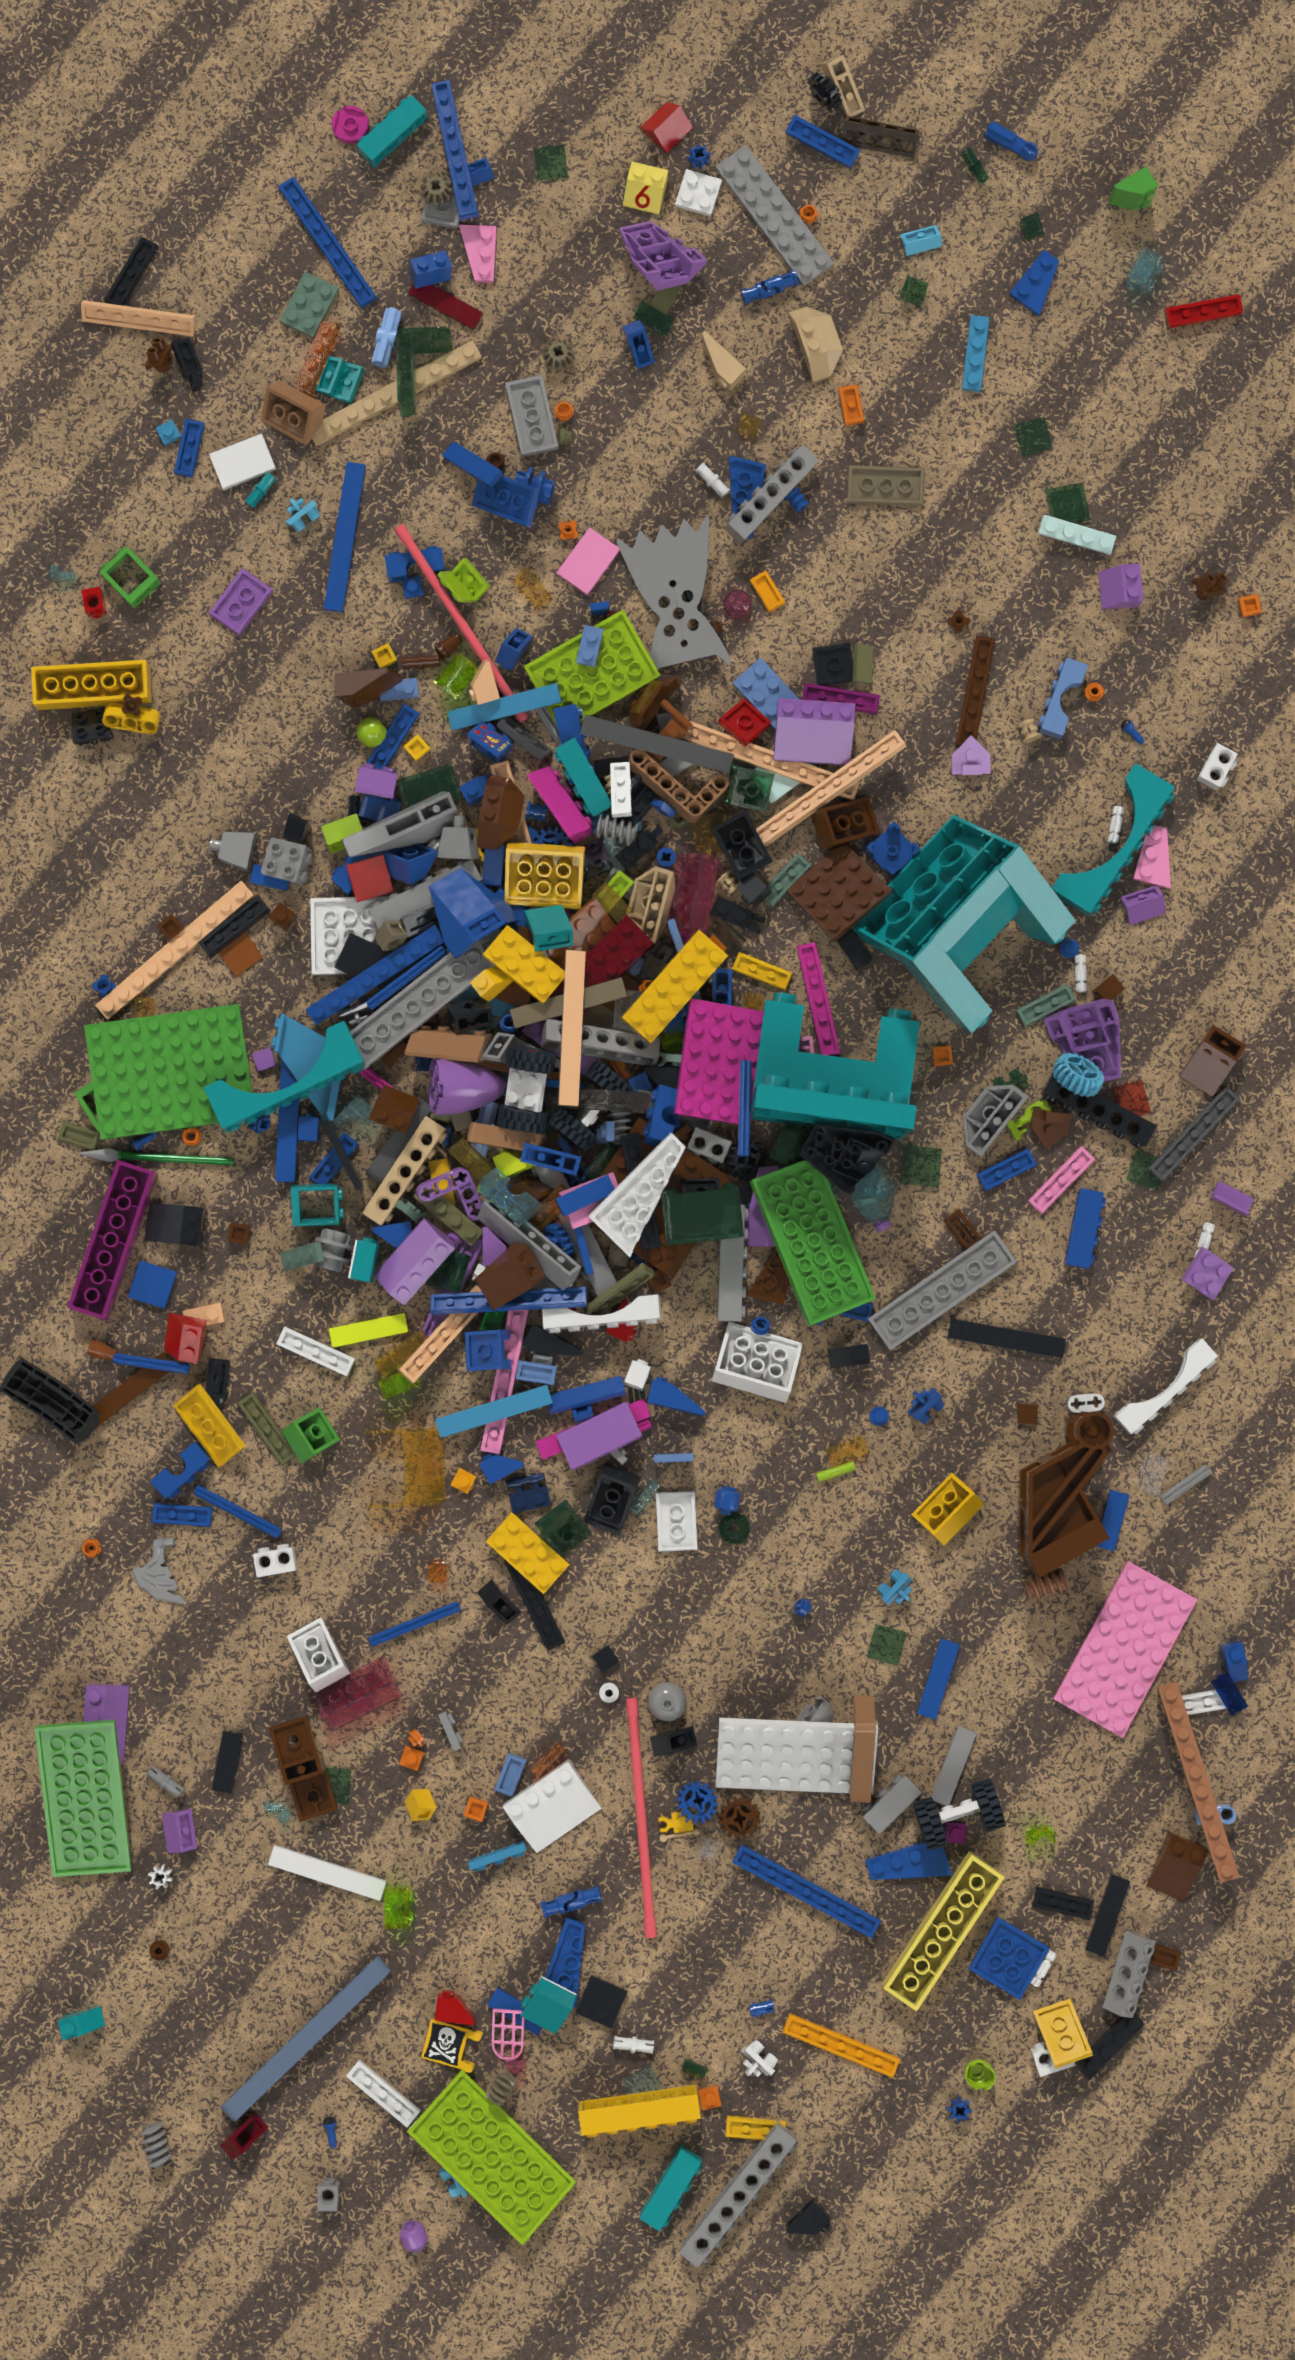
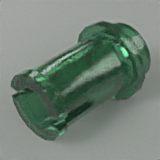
M689 2058V2060L684 2059L681 2070L684 2071V2074L690 2073L704 2079L708 2067L692 2062V2059Z

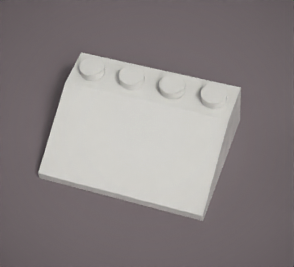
M728 1322L712 1382L786 1403L791 1392L803 1343L770 1333L757 1335L750 1327Z
M569 1759L503 1804L504 1810L536 1853L602 1809Z

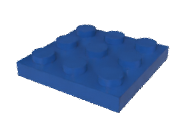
M997 1916L969 1964L968 1969L1020 2000L1047 1954L1049 1946Z

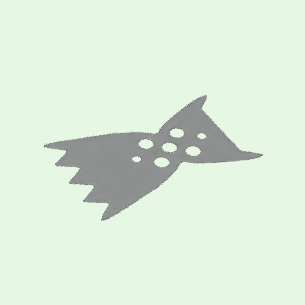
M708 515L703 520L698 532L683 519L676 537L661 525L654 543L641 530L638 532L633 548H630L617 538L621 554L639 592L650 608L660 617L650 658L657 670L662 667L711 655H717L726 663L731 664L730 657L717 633L706 617L697 609L702 597L707 573ZM671 580L676 581L675 587L669 585ZM686 590L693 593V599L690 602L682 600V593ZM662 596H666L670 600V604L666 608H661L658 604ZM678 607L684 610V616L679 620L673 617V611ZM691 619H696L699 623V627L695 631H691L687 627V623ZM667 625H673L675 628V633L671 637L664 634V628ZM682 640L688 642L686 647L681 646Z

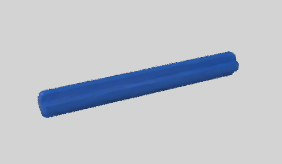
M443 946L438 947L367 1000L366 1004L371 1010L376 1008L447 955Z
M749 1060L740 1061L738 1156L740 1157L749 1156L751 1061Z
M200 1485L194 1490L193 1494L274 1538L280 1536L282 1529Z
M455 1601L374 1634L368 1638L370 1645L374 1647L457 1613L461 1610L458 1601Z

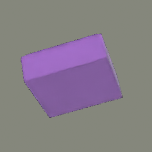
M271 1047L252 1053L258 1072L277 1066Z

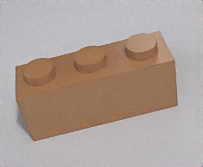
M278 381L266 387L261 421L307 445L323 421L325 404L282 381Z

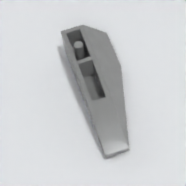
M442 791L341 840L349 857L425 843L442 835L443 827H454V816H458L457 809L450 792Z

